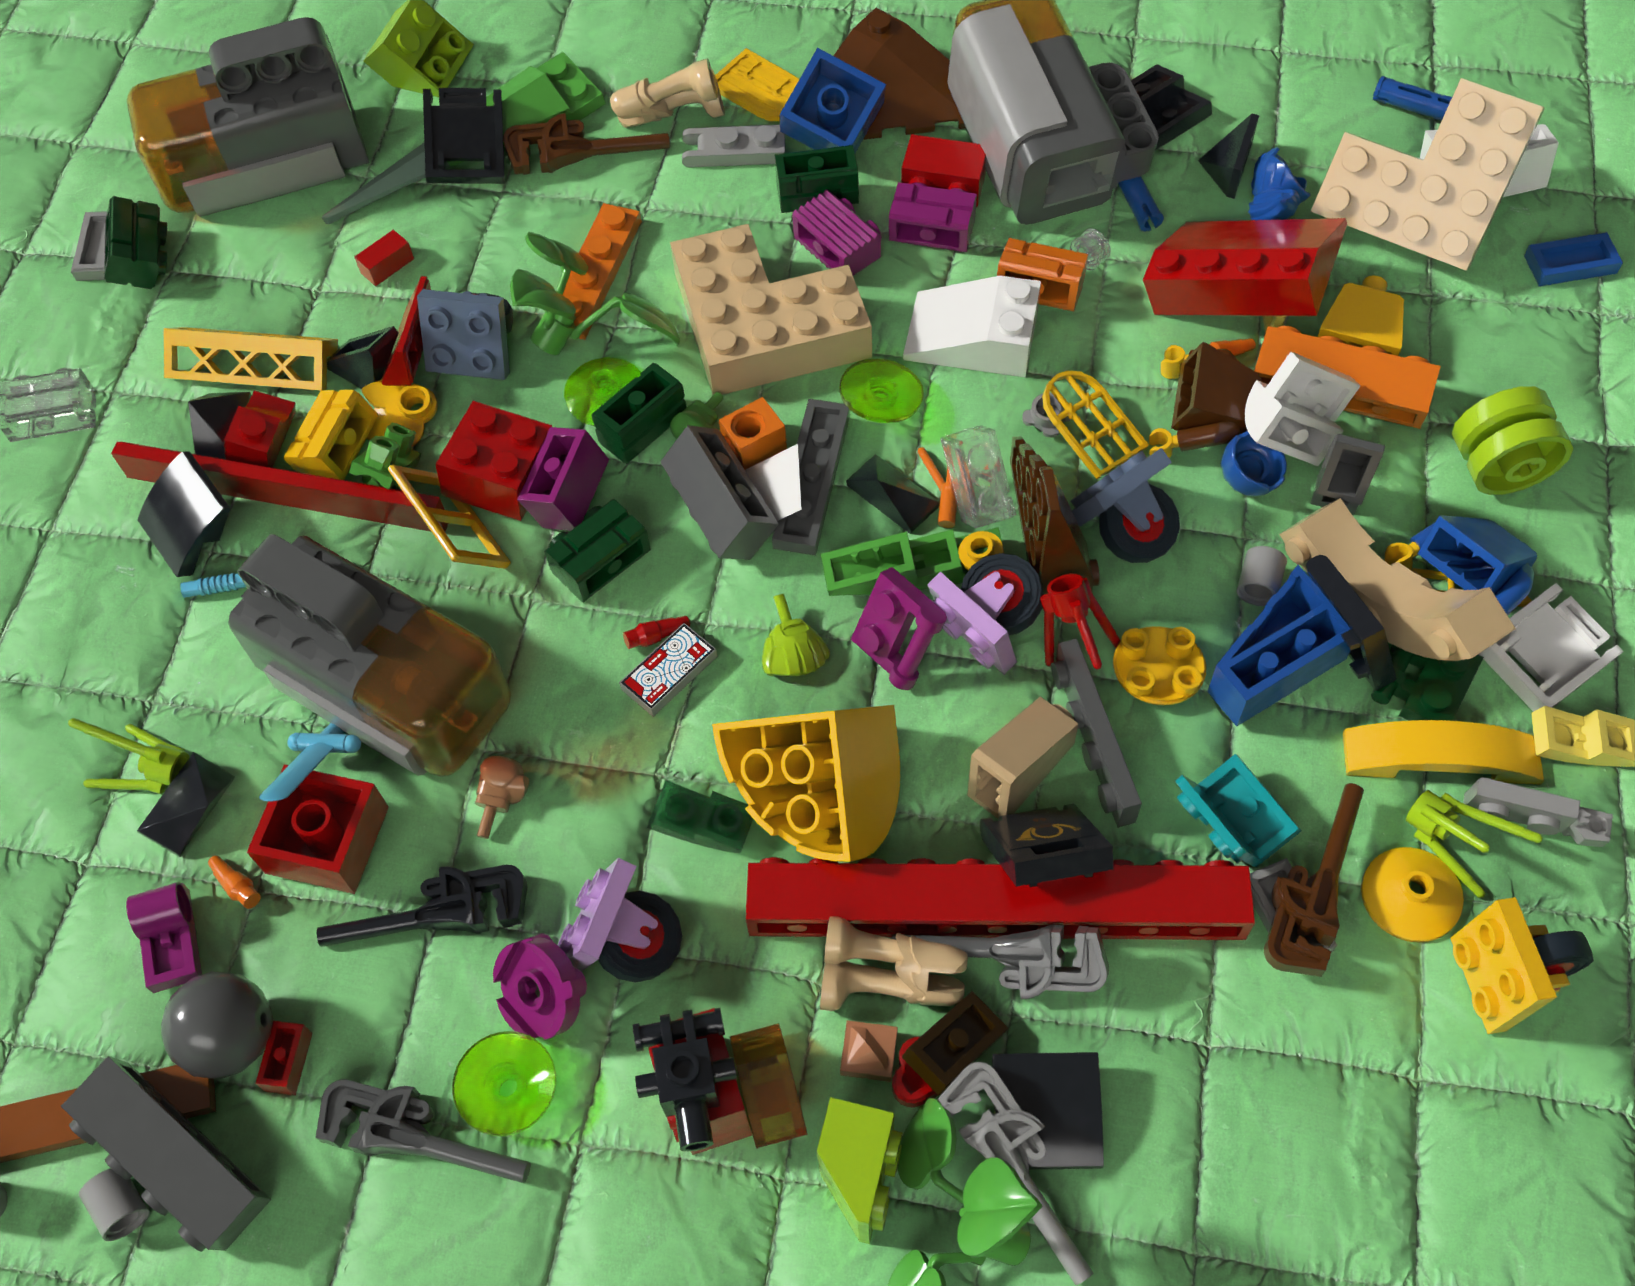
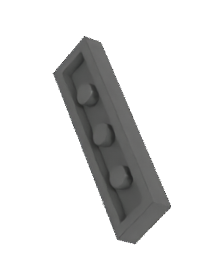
M808 399L797 441L802 510L778 520L779 525L774 530L772 537L773 549L816 556L848 427L850 404Z
M1077 639L1061 642L1058 645L1056 662L1051 663L1052 676L1056 687L1059 690L1064 688L1069 700L1066 703V709L1071 713L1074 721L1078 723V729H1080L1085 742L1082 744L1085 764L1089 771L1095 770L1101 785H1098V796L1105 813L1112 812L1117 828L1136 823L1142 803Z

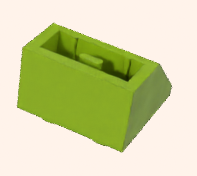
M407 0L394 12L363 62L393 87L422 94L423 89H431L432 95L439 97V88H448L474 44L424 0Z
M830 1097L817 1148L820 1175L859 1242L870 1244L873 1229L879 1231L884 1229L890 1198H888L890 1187L883 1184L886 1175L896 1176L902 1150V1132L894 1130L893 1112Z

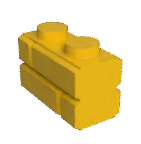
M321 390L294 437L295 441L290 444L285 453L284 460L296 472L344 480L350 470L352 461L356 459L378 418L377 412L355 390H339V392L335 390Z

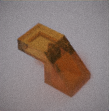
M779 1023L730 1036L756 1148L808 1135Z

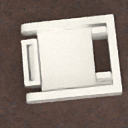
M1557 583L1509 618L1515 626V630L1479 653L1480 656L1484 657L1483 659L1532 711L1543 706L1553 708L1624 652L1618 645H1615L1600 657L1595 650L1611 636L1572 596L1564 600L1555 609L1550 606L1549 602L1555 600L1563 591ZM1509 651L1541 685L1538 686L1506 652Z

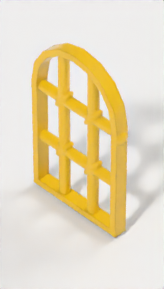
M1068 370L1056 374L1046 385L1042 398L1047 416L1096 479L1101 478L1149 446L1148 442L1120 409L1107 390L1092 376L1081 371ZM1066 379L1082 400L1074 405L1068 403L1054 386V383ZM1075 379L1087 383L1096 392L1091 395L1088 392L1085 393ZM1050 392L1065 409L1058 415L1050 404ZM1101 397L1118 420L1113 423L1110 420L1107 421L1092 401ZM1084 406L1086 409L1089 408L1104 428L1097 433L1090 431L1076 411ZM1066 417L1073 419L1087 439L1079 443L1061 420ZM1123 425L1139 447L1131 451L1114 429ZM1106 434L1108 437H1112L1125 453V456L1115 462L1098 441V439ZM1089 445L1092 448L1095 447L1109 466L1100 470L1084 448Z

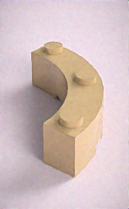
M1341 498L1318 509L1279 534L1285 543V551L1294 563L1301 565L1306 572V564L1311 558L1318 555L1327 556L1384 627L1387 642L1405 651L1426 658L1445 661L1471 659L1516 629L1490 587L1479 590L1450 588L1446 592L1434 590L1427 579L1414 573L1401 563L1395 562L1389 565L1369 547L1375 541L1353 517Z

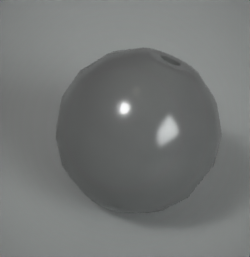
M211 971L193 977L170 997L164 1010L161 1035L165 1050L171 1061L192 1076L211 1079L226 1078L241 1073L263 1054L271 1034L273 1016L262 989L241 974Z

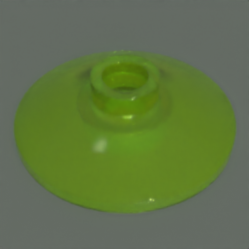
M604 357L588 361L579 366L569 376L565 384L564 398L566 406L576 419L594 426L591 414L635 377L641 376V371L634 364L620 358Z
M866 359L851 365L843 373L839 386L842 401L853 413L866 420L878 423H895L910 418L919 410L924 395L923 386L919 378L910 369L902 364L886 359Z
M513 1031L488 1035L473 1044L462 1056L456 1067L452 1083L455 1106L461 1117L472 1128L481 1133L491 1136H509L525 1131L543 1117L553 1101L557 1085L555 1065L546 1048L529 1035ZM508 1080L516 1081L517 1088L510 1096L500 1095V1087L504 1082Z

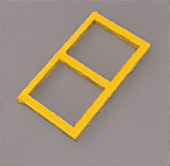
M390 465L388 467L389 473L453 562L503 569L511 564L508 557L469 504L451 499L459 512L427 507L408 481L440 486L437 473L397 465ZM437 521L470 526L490 554L458 550Z

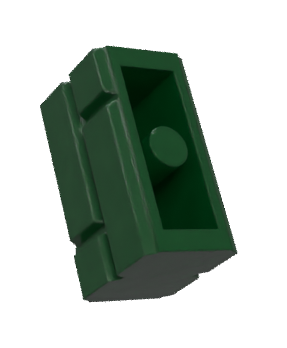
M853 145L774 155L781 213L794 212L795 209L799 210L801 205L805 206L807 201L811 202L813 197L817 198L819 193L823 194L826 189L830 190L839 199L846 198L851 204H859L858 167Z
M116 196L109 199L105 219L104 279L106 282L121 285L131 283L134 287L152 289L155 287L157 275H165L167 251H161L160 245L165 246L167 222L160 221V207L157 204L143 201L134 203L132 199Z
M652 363L640 373L641 376L635 377L591 414L600 444L626 464L669 429L673 417L687 408L686 401L683 399L685 397L683 385L657 363Z
M612 499L603 507L595 506L590 509L584 516L583 522L569 533L561 532L557 534L544 552L552 573L581 602H585L648 553L651 548L644 526L632 515H629L621 504Z

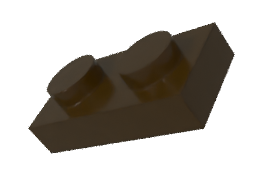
M972 991L909 1046L902 1055V1058L939 1096L969 1064L976 1062L1009 1028Z

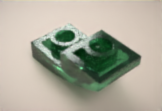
M665 780L647 828L693 844L740 854L753 818L745 810L749 806L746 803L712 791L709 797Z

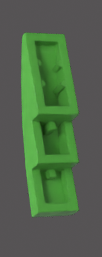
M999 527L984 530L995 534L1002 542ZM951 529L909 540L906 531L822 553L820 555L829 596L871 595L880 572L891 567L919 590L929 589L927 584L940 572L954 584H960L963 582V578L968 570L961 564L958 550L961 542L968 535L955 538L954 531ZM979 548L974 553L982 554L988 548Z

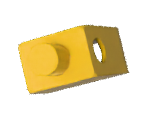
M1368 276L1363 280L1362 285L1354 283L1344 284L1326 315L1317 337L1334 336L1341 339L1345 344L1358 347L1377 346L1384 349L1388 354L1399 356L1403 341L1404 299L1398 294L1386 292L1388 287L1387 281L1380 276Z

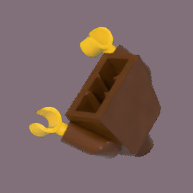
M1202 342L1195 350H1190L1189 354H1185L1184 349L1180 346L1171 345L1164 352V360L1161 361L1160 372L1163 377L1168 379L1179 378L1171 429L1177 431V435H1171L1168 430L1163 428L1153 430L1149 436V445L1161 444L1163 446L1152 447L1149 450V456L1162 448L1170 459L1173 448L1179 447L1181 451L1228 444L1236 435L1248 431L1245 423V408L1256 380L1261 381L1259 374L1241 364L1229 350L1216 349L1205 342Z

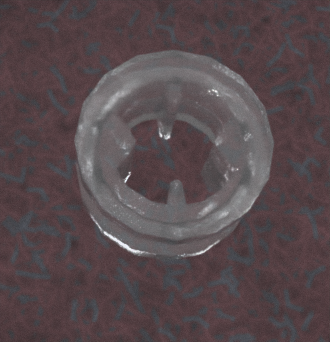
M1092 228L1086 229L1081 234V237L1075 238L1070 245L1071 251L1089 254L1087 270H1095L1100 265V262L1107 260L1111 254V248L1107 239L1102 233Z

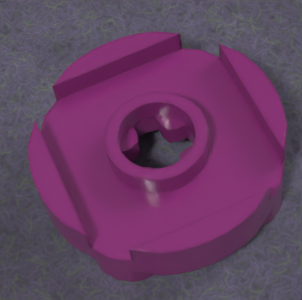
M541 933L507 945L502 949L495 961L493 983L501 981V990L504 996L496 999L503 1018L517 1034L530 1040L537 1037L546 1040L566 1032L574 1024L579 1013L580 998L586 994L587 982L583 973L573 967L565 952L547 934ZM537 985L540 991V997H538L535 993Z

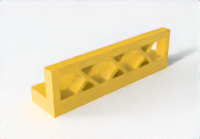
M191 327L164 328V378L320 391L327 390V357L332 356L338 350V339ZM177 346L189 347L200 359L190 371L178 370ZM201 348H210L211 350L206 354ZM222 349L228 350L239 362L229 374L223 373L212 361ZM241 351H248L251 353L247 357H245L241 353ZM261 353H268L279 366L269 377L262 376L251 364ZM280 354H286L291 356L284 360ZM300 356L314 357V380H302L290 366ZM206 366L210 372H201V370ZM245 369L250 375L239 374ZM285 372V374H286L289 378H279V377Z

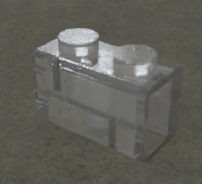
M60 368L54 373L37 376L19 375L13 378V380L0 382V429L10 442L95 428L96 413L94 408H96V393L81 368Z
M980 425L941 437L961 521L973 528H979L1015 516L1016 512L1012 497L1008 496L1010 488L995 429Z

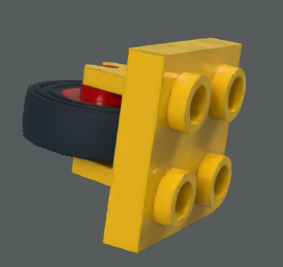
M1516 897L1496 900L1450 938L1453 944L1455 961L1464 972L1472 993L1474 1010L1482 1018L1487 1034L1508 1031L1556 999V993L1560 991L1559 989L1570 985L1568 976L1584 969L1594 961L1592 950L1583 932L1573 930L1549 933L1546 925L1528 926Z

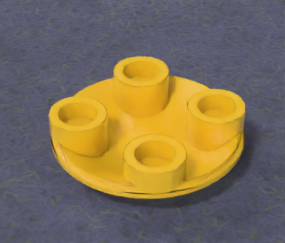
M1150 626L1140 629L1131 628L1124 632L1114 653L1113 668L1121 686L1135 698L1154 705H1173L1188 700L1199 691L1206 676V661L1201 649L1195 643V635L1185 627H1175L1172 629Z

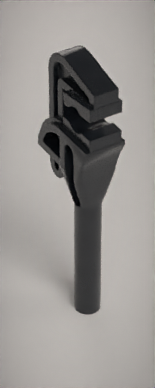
M507 864L468 872L448 866L439 867V877L427 879L421 884V892L429 900L415 910L318 927L316 932L319 946L323 947L415 929L461 930L481 934V932L489 931V921L484 915L487 908V899L483 893L491 891L498 903L496 908L498 921L503 928L513 927V925L522 924L528 888L527 881L517 867Z

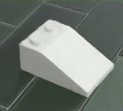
M995 276L917 292L903 360L1026 378L1038 313L1041 281Z

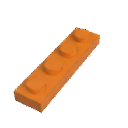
M606 203L602 204L579 251V254L588 265V271L585 275H580L571 270L563 293L575 306L576 313L574 315L576 319L573 322L575 326H578L601 308L642 222L640 211ZM592 325L581 333L579 339H586Z

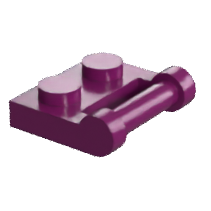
M891 567L880 572L851 640L889 673V681L893 686L901 690H910L914 687L919 677L917 669L934 634L942 630L947 616L938 605ZM916 617L917 628L902 656L899 650Z

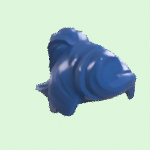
M1278 147L1262 154L1255 163L1251 182L1254 197L1253 201L1249 203L1248 210L1251 220L1287 219L1295 214L1300 203L1311 196L1310 193L1305 191L1307 186L1306 179L1292 174L1284 159L1277 154L1280 150Z

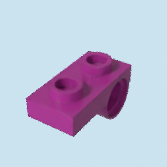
M176 882L129 896L126 901L127 915L134 934L140 939L146 988L152 993H157L183 985L193 977L202 975L190 890L183 883Z

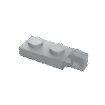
M1484 777L1478 779L1464 794V804L1507 821L1526 824L1529 830L1539 834L1554 835L1560 832L1564 836H1571L1578 845L1603 847L1610 842L1613 814L1580 807V800Z

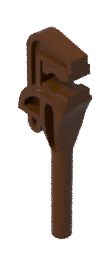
M565 113L552 117L546 123L512 126L503 135L505 150L514 173L523 175L530 174L529 156L531 155V144H538L542 173H553L564 166L597 155L670 148L668 133L598 140L583 138L585 134L583 122L580 120L566 121Z
M1348 783L1344 786L1320 869L1308 879L1306 868L1296 865L1291 868L1286 878L1278 877L1273 885L1272 902L1276 911L1264 946V955L1267 962L1277 970L1322 977L1326 971L1332 951L1322 946H1313L1304 937L1312 936L1318 943L1328 947L1331 946L1336 938L1340 926L1337 913L1339 874L1364 793V789L1357 784ZM1293 927L1297 928L1296 935H1299L1295 943L1289 941Z

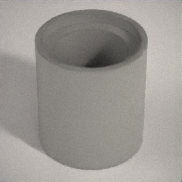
M1268 546L1250 548L1245 556L1237 587V595L1249 604L1265 606L1273 594L1276 595L1281 588L1287 564L1286 556L1281 551Z
M111 1168L95 1175L79 1191V1197L105 1241H114L130 1234L140 1227L150 1214L132 1180L122 1178Z

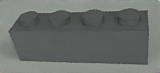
M108 1056L61 1105L74 1119L69 1124L71 1130L88 1144L94 1145L97 1141L109 1153L105 1159L107 1165L126 1180H130L133 1176L146 1189L141 1194L143 1200L161 1215L166 1216L170 1212L183 1225L178 1230L180 1236L190 1246L200 1252H203L205 1248L208 1250L226 1251L271 1200L264 1191L128 1062Z

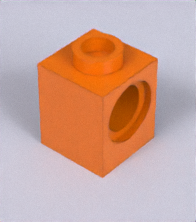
M763 397L719 419L720 432L745 470L787 449L785 425Z

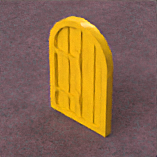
M747 48L715 75L723 97L757 117L768 121H780V113L799 81V78Z

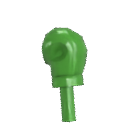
M716 392L705 404L700 400H695L682 412L676 414L670 422V430L673 436L678 439L687 425L716 429L713 425L717 422L718 415L713 410L722 402L723 395Z

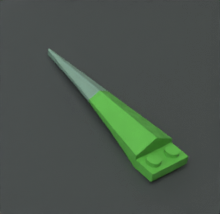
M563 51L538 68L529 66L499 88L502 91L503 135L512 126L546 123L552 117L563 113L566 114V121L582 120L606 104L603 93ZM492 93L486 97L487 106H494ZM424 143L322 216L325 224H331L378 199L426 178ZM446 161V168L464 161Z

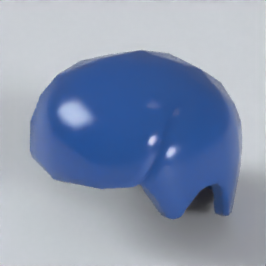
M1248 431L1236 435L1228 443L1220 463L1224 479L1235 491L1243 495L1261 496L1268 494L1278 488L1285 480L1284 475L1287 468L1285 454L1256 443Z

